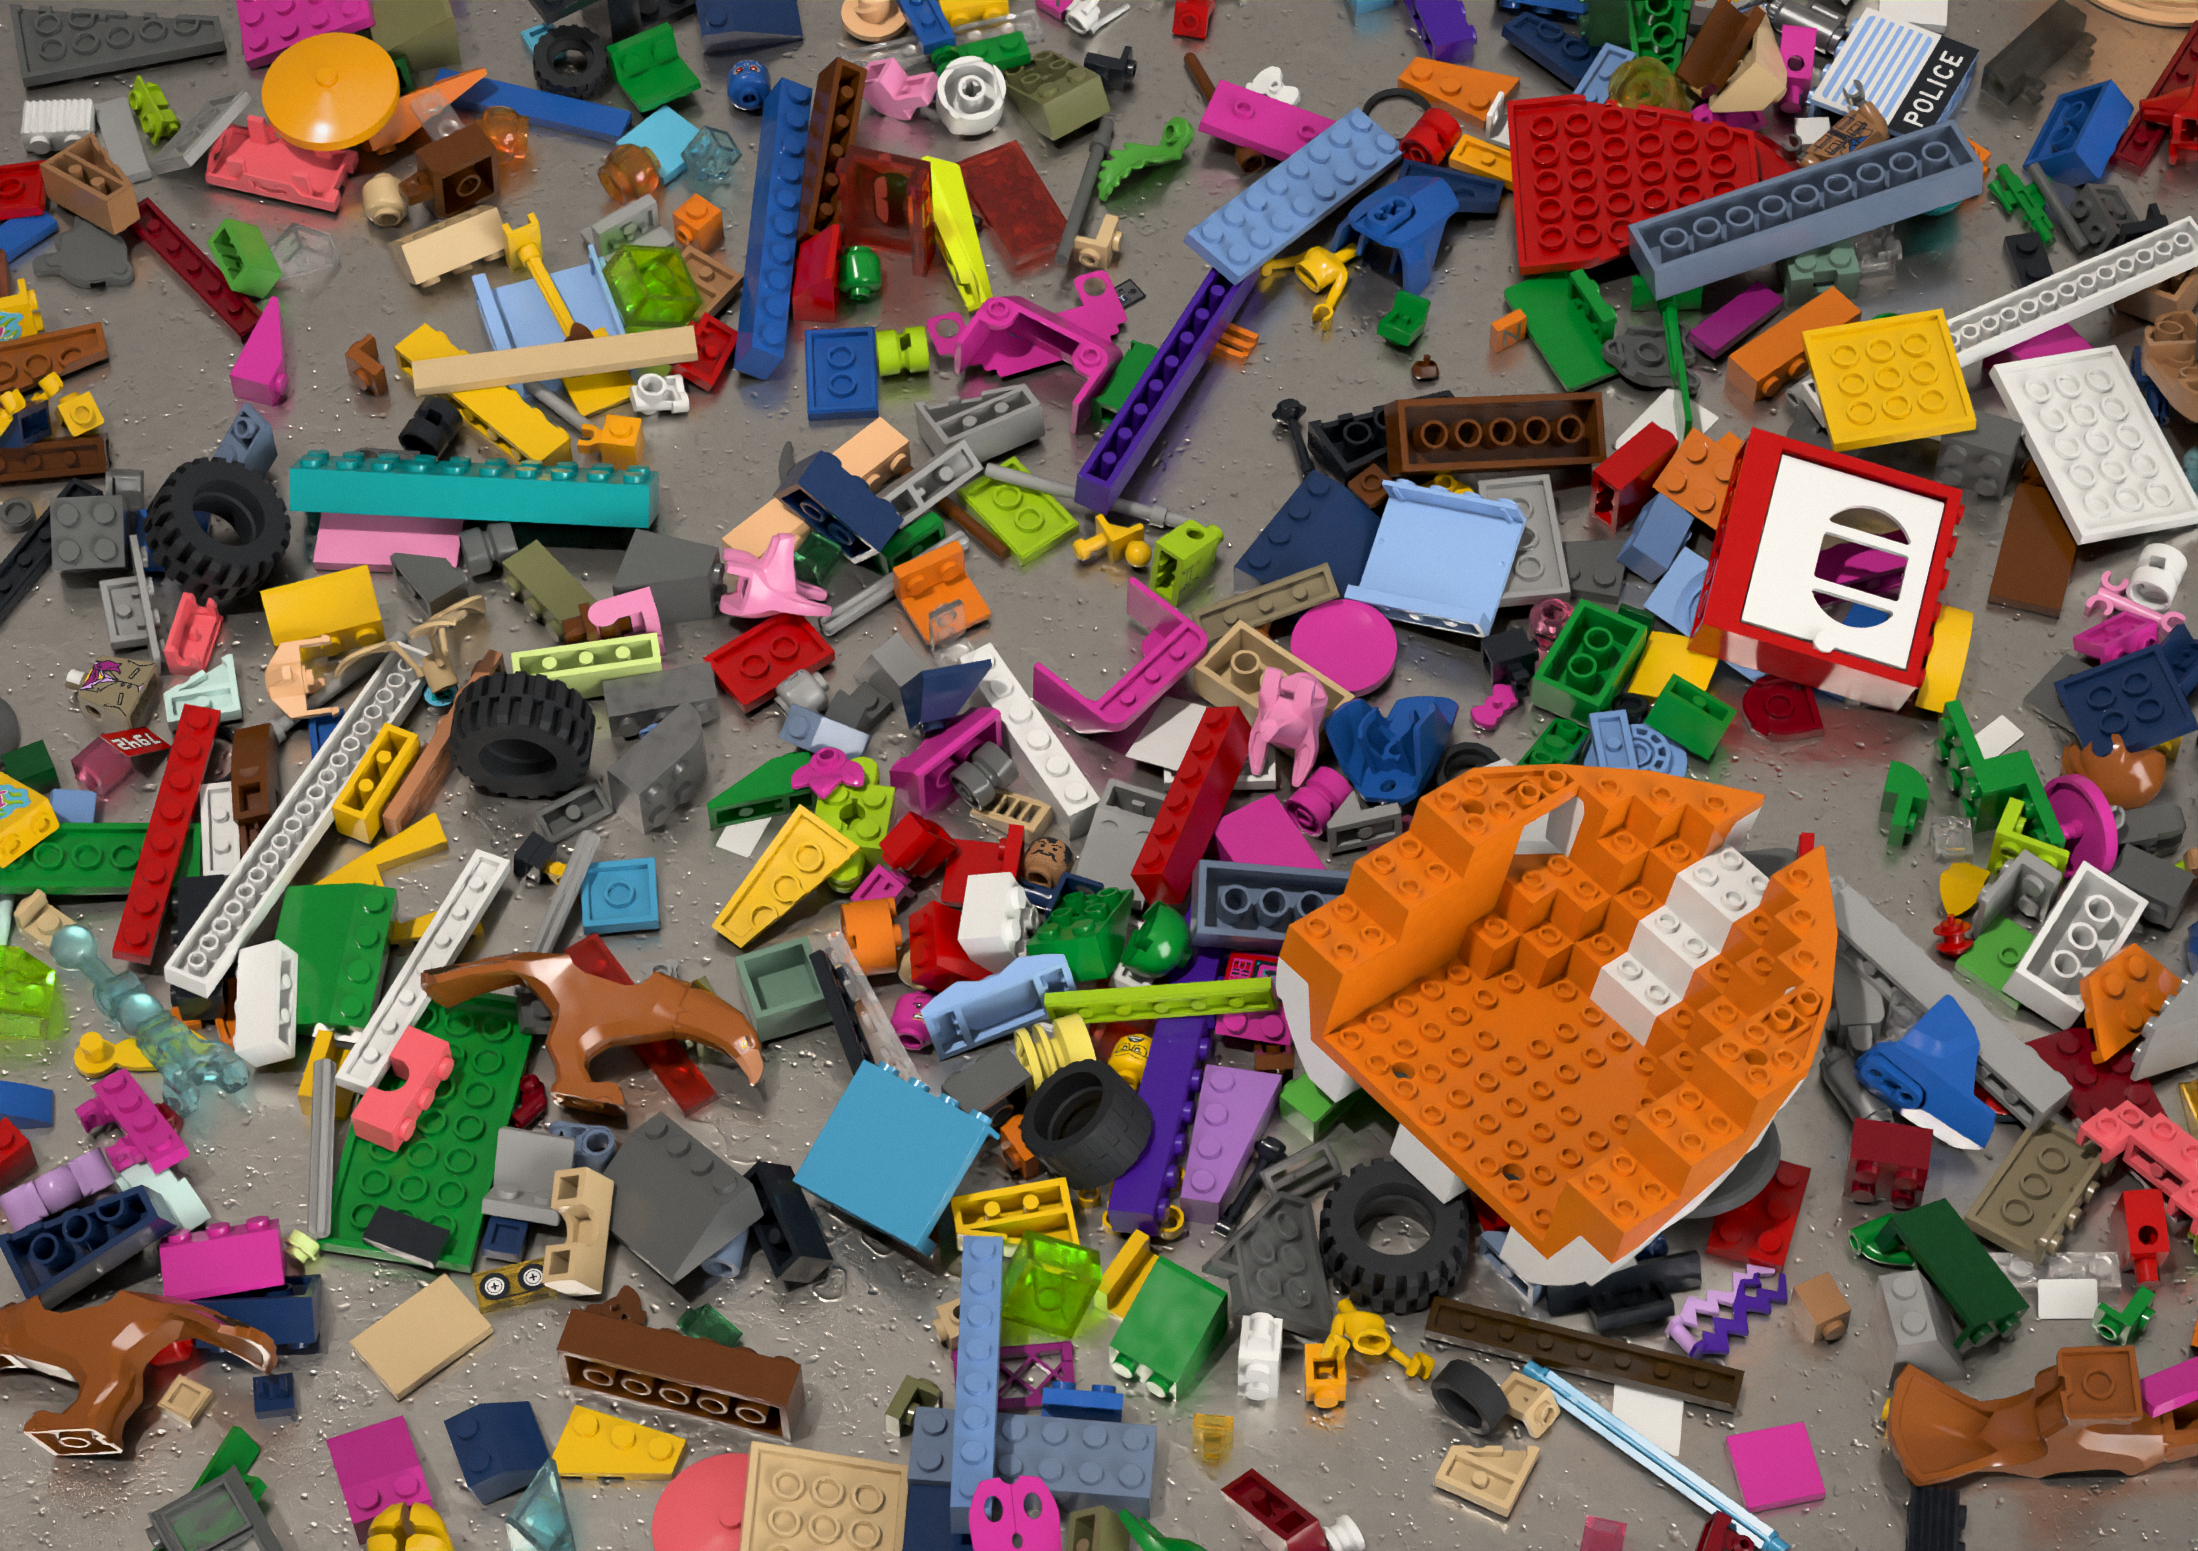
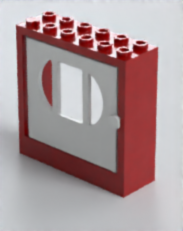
M1751 427L1735 455L1687 650L1898 713L1905 702L1912 701L1915 690L1921 689L1925 679L1926 669L1922 668L1921 665L1923 657H1928L1934 641V636L1930 635L1929 631L1931 623L1935 624L1937 622L1942 603L1937 601L1939 590L1943 591L1949 577L1950 570L1945 569L1947 557H1952L1957 543V537L1952 536L1954 525H1959L1963 517L1965 505L1960 503L1963 490ZM1852 508H1866L1878 511L1891 518L1901 528L1909 545L1830 521V518L1839 512ZM1827 534L1905 558L1907 563L1898 601L1816 578L1814 572L1823 535ZM1812 591L1890 613L1892 617L1877 626L1868 628L1846 626L1829 617L1820 608Z

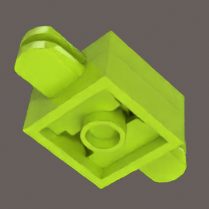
M868 757L851 759V761L857 762L863 767L865 774L863 786L853 787L840 783L826 799H821L820 797L817 799L815 815L862 848L827 878L830 888L840 893H850L857 890L862 881L863 871L872 872L878 863L885 868L888 865L881 857L884 851L878 844L895 826L897 814L895 787L879 785V767L874 760Z

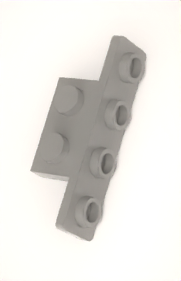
M137 534L129 535L130 557L134 576L99 581L111 650L148 645L150 660L156 663L158 673L161 674V661L166 660L164 654L165 642L164 639H157L155 630L161 629L158 608H151L149 599L155 598L152 577H145L143 568L149 567L146 546L139 547Z

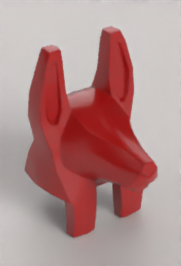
M2198 68L2193 86L2176 89L2158 97L2141 99L2139 102V114L2143 120L2156 122L2171 129L2168 159L2169 164L2176 165L2178 149L2198 151Z

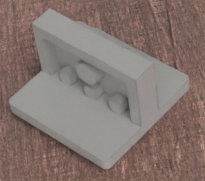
M649 193L638 200L635 199L580 231L583 240L588 245L593 244L596 254L599 257H604L606 265L617 277L627 274L674 247V239L659 223L657 201Z

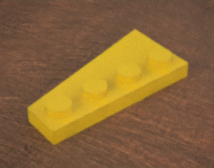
M799 804L711 927L741 949L746 948L862 848Z

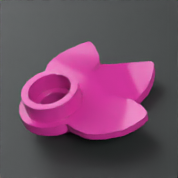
M826 747L816 752L811 757L809 763L798 768L793 773L791 787L792 789H800L809 786L818 797L826 799L840 783L853 787L863 786L865 774L863 767L857 762L848 760L842 750Z

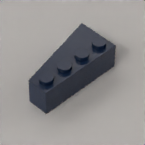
M139 1185L97 1200L94 1205L62 1213V1216L46 1222L38 1221L27 1225L26 1229L13 1234L0 1235V1248L25 1298L28 1299L39 1295L43 1308L51 1310L178 1227L162 1194L144 1185Z

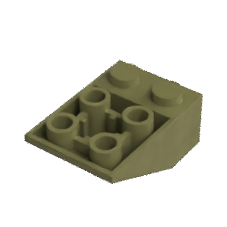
M1052 50L1041 51L1033 56L1029 64L1008 68L1005 70V74H1003L1006 84L1005 95L1037 132L1052 140H1056L1111 111L1100 75Z

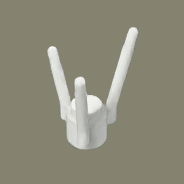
M1073 0L1065 9L1067 12L1065 19L1076 32L1085 34L1088 31L1093 35L1101 26L1129 10L1130 5L1126 3L1099 19L1098 15L1101 11L1097 3L1100 0Z

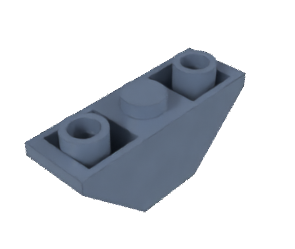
M244 403L213 457L226 458V462L229 463L233 461L245 464L244 468L252 472L255 469L262 474L261 479L263 480L278 456L271 424L250 403Z

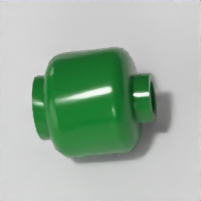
M865 246L848 247L844 250L843 254L838 256L837 260L840 262L837 275L838 289L843 293L849 294V298L852 300L870 298V293L877 291L882 283L881 260L879 256L872 253L871 248Z

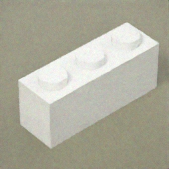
M278 939L239 949L238 966L236 967L237 1000L234 1003L236 1013L235 1035L233 1036L234 1053L254 1067L294 1058L298 954Z

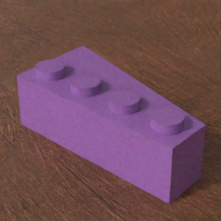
M1206 1064L1180 1196V1209L1184 1214V1221L1215 1226L1220 1217L1223 1218L1239 1186V1180L1253 1158L1255 1142L1263 1137L1269 1125V1120L1279 1105L1282 1075Z

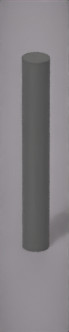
M2038 162L2031 164L2027 168V172L2077 251L2079 253L2086 251L2091 245L2040 164Z

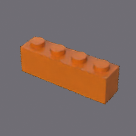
M1832 286L1728 356L1726 378L1753 403H1756L1765 396H1772L1781 385L1791 378L1796 379L1800 377L1809 367L1801 340L1802 331L1860 322L1862 311Z

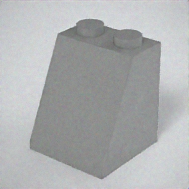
M1912 1270L1879 1275L1869 1323L1887 1390L1894 1389L1895 1380L1907 1364L1913 1365L1941 1382L1966 1379L1960 1351L1953 1345L1956 1341V1336L1948 1307L1920 1271Z

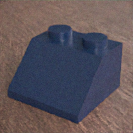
M529 1401L480 1403L444 1420L467 1486L483 1505L493 1502L556 1471Z

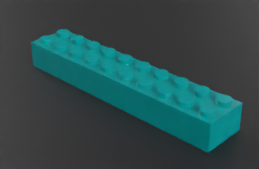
M309 450L307 455H303L289 468L290 511L649 528L659 513V471H650V467L646 465H630L628 470L614 469V465L609 463H596L592 465V468H578V463L569 461L558 462L557 466H543V462L540 460H523L521 465L507 464V460L502 458H489L485 460V463H472L470 457L464 456L451 457L450 461H436V456L416 455L414 460L400 459V455L396 453H382L378 455V458H367L365 453L358 451L344 452L343 456H329V451Z

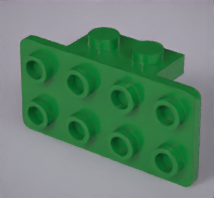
M1582 268L1570 274L1567 271L1544 273L1504 290V299L1511 310L1521 309L1527 316V334L1566 391L1573 392L1620 373L1615 366L1608 363L1601 355L1604 343L1607 340L1614 339L1615 324L1618 321L1617 314L1613 306L1606 304L1601 297L1600 289L1595 280H1590Z

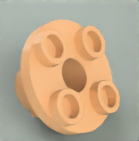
M845 0L842 5L841 17L844 31L863 41L874 42L877 45L889 44L892 38L903 31L907 25L895 0Z

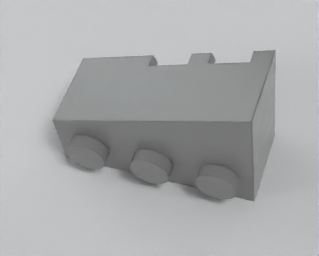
M1026 384L981 391L980 397L959 400V395L950 396L946 403L926 406L925 401L914 403L919 434L935 456L961 439H965L981 463L1045 435L1041 403Z

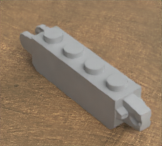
M1844 876L1829 877L1832 896L1847 885ZM1836 953L1832 1001L1826 1019L1827 1028L1829 1031L1834 1030L1836 1045L1845 1044V1050L1851 1056L1858 1059L1873 1047V1043L1881 1036L1882 1022L1885 1019L1882 995Z

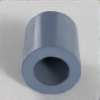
M749 1228L745 1229L701 1263L702 1269L713 1276L721 1278L736 1277L740 1273Z

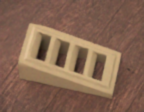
M995 789L996 795H994V800L997 803L991 811L985 808L981 811L972 808L970 811L971 817L1008 834L1009 824L1024 825L1025 843L1029 845L1041 837L1053 821V807L1051 805L1007 790L1000 791ZM1004 805L1009 807L1004 815L999 814ZM1015 811L1021 812L1016 819L1012 818ZM1027 816L1032 818L1029 823L1025 822Z

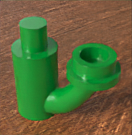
M1888 1213L1847 1231L1849 1243L1857 1255L1864 1254L1867 1258L1879 1263L1909 1266L1912 1270L1919 1271L1922 1269V1265L1906 1245L1903 1246V1251L1888 1250L1882 1252L1873 1241L1889 1218L1894 1216L1893 1213Z

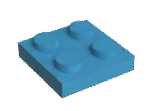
M655 857L593 862L590 864L581 884L584 935L659 928Z

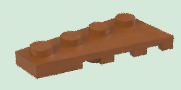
M96 322L0 342V396L7 391L12 392L16 388H18L20 393L39 386L38 382L52 372H56L61 377L109 357L102 323Z

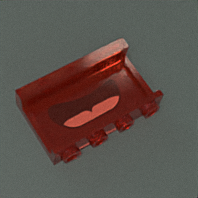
M849 145L845 157L838 159L835 177L840 179L837 200L842 202L839 214V223H842L844 226L841 235L842 245L845 246V249L852 246H865L874 250L911 257L913 275L926 277L936 253L931 162Z

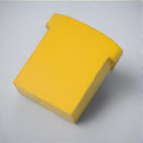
M1955 859L1949 869L1944 870L1940 875V895L1947 914H1954L1955 917L1971 908L1977 902V897L1982 888L1988 883L1991 872Z

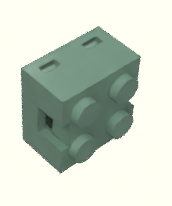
M1851 237L1776 261L1788 307L1805 305L1832 286L1848 299H1856L1860 268Z

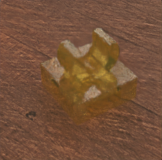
M1194 1413L1193 1446L1203 1447V1462L1219 1463L1220 1448L1233 1449L1234 1417Z

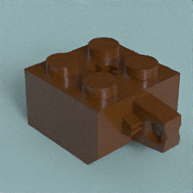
M472 123L415 150L417 172L398 184L399 194L409 206L425 202L437 218L448 219L500 195L497 148L476 123Z

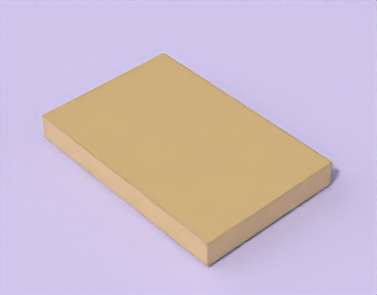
M444 1273L349 1342L352 1350L395 1399L399 1401L492 1334L493 1328Z

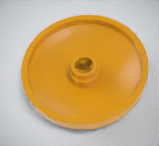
M323 33L295 43L276 58L268 69L262 84V103L271 127L287 142L314 151L341 150L364 142L387 124L398 105L400 82L391 57L374 41L351 33Z

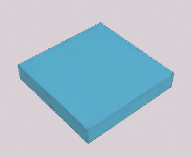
M665 104L616 142L618 152L663 186L713 148L711 138Z

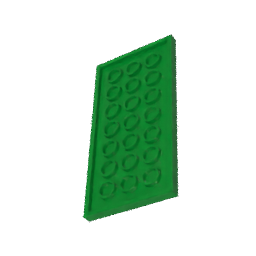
M488 992L450 1008L435 1003L431 999L414 1028L449 1042L452 1059L454 1060L453 1070L447 1080H441L435 1090V1097L430 1108L427 1111L423 1110L416 1120L413 1135L408 1141L402 1142L397 1152L356 1136L353 1123L351 1122L332 1187L330 1235L317 1239V1243L320 1245L318 1250L421 1265L363 1244L362 1236L378 1206L381 1205L450 1230L451 1239L435 1268L471 1273L487 1215L481 1213L482 1201L484 1196L493 1187L498 1131L502 1126L511 1127V1115L516 1110L521 1091L519 1088L520 1080L525 1076L536 1034H520L516 996ZM391 1064L377 1089L395 1091L404 1086L407 1081L394 1075ZM359 1095L357 1105L359 1104L360 1100L364 1095Z

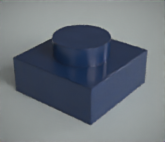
M491 1215L481 1247L482 1256L521 1263L530 1232L529 1221Z

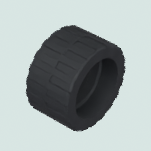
M1084 1059L1083 1061L1072 1062L1063 1068L1061 1067L1049 1078H1046L1040 1087L1034 1091L1023 1112L1024 1116L1020 1126L1022 1130L1021 1138L1026 1144L1025 1147L1056 1178L1066 1177L1068 1188L1071 1187L1073 1190L1078 1191L1083 1189L1093 1190L1099 1186L1111 1183L1117 1177L1119 1178L1137 1161L1138 1156L1143 1152L1147 1144L1148 1137H1150L1152 1114L1149 1112L1148 1104L1110 1065L1099 1059Z

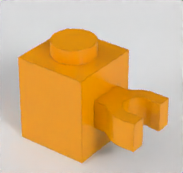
M607 414L603 430L592 424H582V437L592 439L587 441L578 439V453L592 454L601 452L602 463L613 464L614 469L628 470L630 465H640L645 447L642 418Z

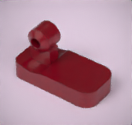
M1716 1510L1706 1520L1695 1551H1753L1754 1543L1750 1537L1737 1535L1736 1532L1727 1529V1526L1732 1521V1516Z

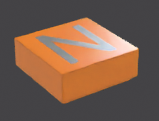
M1517 309L1491 323L1489 346L1496 354L1525 339L1527 316L1521 309Z

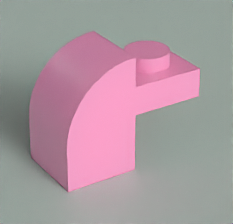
M894 57L867 63L865 68L868 70L863 97L878 112L894 119L910 120L916 108L928 106L934 99L939 80L935 72L908 76Z

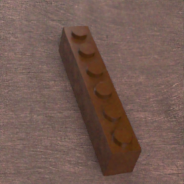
M840 57L835 58L818 75L807 136L795 246L796 253H799L800 244L833 224L841 225L868 69Z

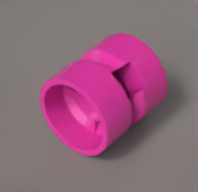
M1326 766L1319 767L1307 779L1304 787H1300L1285 802L1284 809L1298 829L1307 835L1319 837L1327 829V822L1353 790L1347 780L1338 772Z

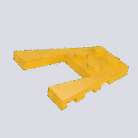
M431 813L313 885L363 883L385 887L379 874L380 872L449 849L447 839L436 813ZM437 911L400 924L396 918L391 945L398 944L399 948L414 946V942H418ZM480 921L471 934H475V938L485 937Z

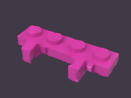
M126 1068L109 1074L103 1080L92 1085L91 1087L96 1097L89 1099L75 1109L80 1124L88 1134L91 1129L98 1125L103 1126L109 1122H115L125 1134L123 1138L118 1139L116 1144L104 1148L110 1164L117 1173L137 1162L145 1161L156 1175L190 1156L184 1142Z

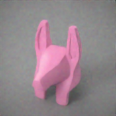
M777 533V535L772 536L769 546L761 559L744 550L734 548L723 549L722 558L727 560L725 565L726 572L739 575L735 592H729L721 596L719 610L722 613L740 618H763L783 612L804 616L830 617L832 607L812 601H825L827 597L826 590L796 579L794 567L795 536L793 534Z
M1268 666L1265 670L1261 689H1259L1258 716L1250 731L1248 751L1251 773L1254 775L1262 774L1271 744L1280 748L1295 749L1292 786L1300 787L1316 761L1319 750V726L1326 710L1328 697L1315 675L1309 672H1298L1282 678L1283 670Z

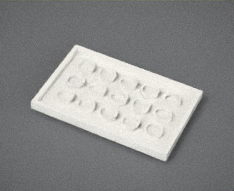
M2116 345L1993 365L1989 375L2013 421L2023 424L2021 437L2077 545L2198 524V498Z

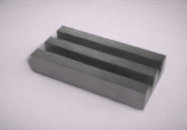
M1321 1139L1257 1172L1256 1175L1259 1180H1262L1263 1189L1271 1199L1278 1193L1277 1189L1327 1163L1331 1170L1286 1193L1301 1196L1342 1175L1343 1172L1327 1139ZM1321 1150L1323 1151L1324 1156L1274 1182L1272 1181L1270 1176Z

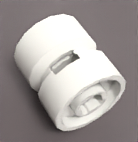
M2161 543L2149 544L2143 548L2136 565V570L2133 571L2126 588L2128 599L2157 612H2163L2170 608L2178 585L2181 583L2188 563L2185 556L2174 547Z

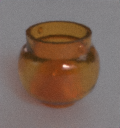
M494 105L486 108L481 118H474L473 123L479 126L497 148L498 163H509L513 158H525L529 135L528 115L518 114L517 111L507 106Z
M628 143L619 145L607 155L604 165L597 170V175L609 196L623 206L630 201L640 199L648 193L651 195L655 191L659 183L660 176L658 170L661 168V165L651 149L646 146L641 148L636 144Z

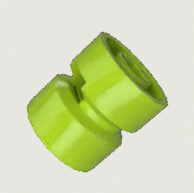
M924 325L905 327L903 332L899 334L895 329L875 331L877 359L881 377L898 375L904 368L910 373L930 371Z

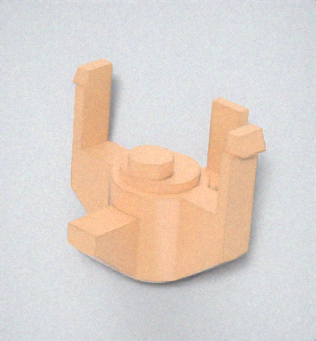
M322 634L320 638L281 643L265 669L268 698L292 721L329 715L335 718L340 715L339 707L308 710L306 695L313 694L325 685V679H314L313 670L306 669V665H302L300 648L331 644L330 636Z

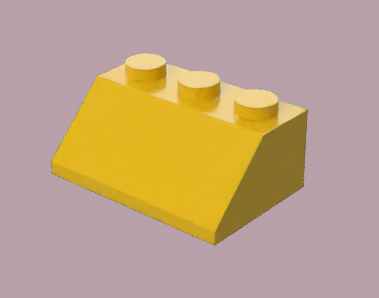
M367 564L260 591L275 652L280 644L284 642L320 638L322 634L330 636L331 644L300 648L302 663L311 659L334 656L343 651L386 641Z

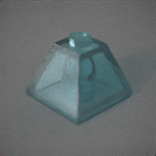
M548 1457L504 1521L511 1551H576L556 1460Z

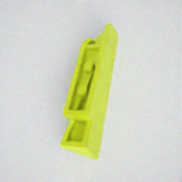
M931 156L922 157L921 177L926 188L920 189L921 210L970 315L976 313L987 299L992 298L993 295L961 169L958 164Z

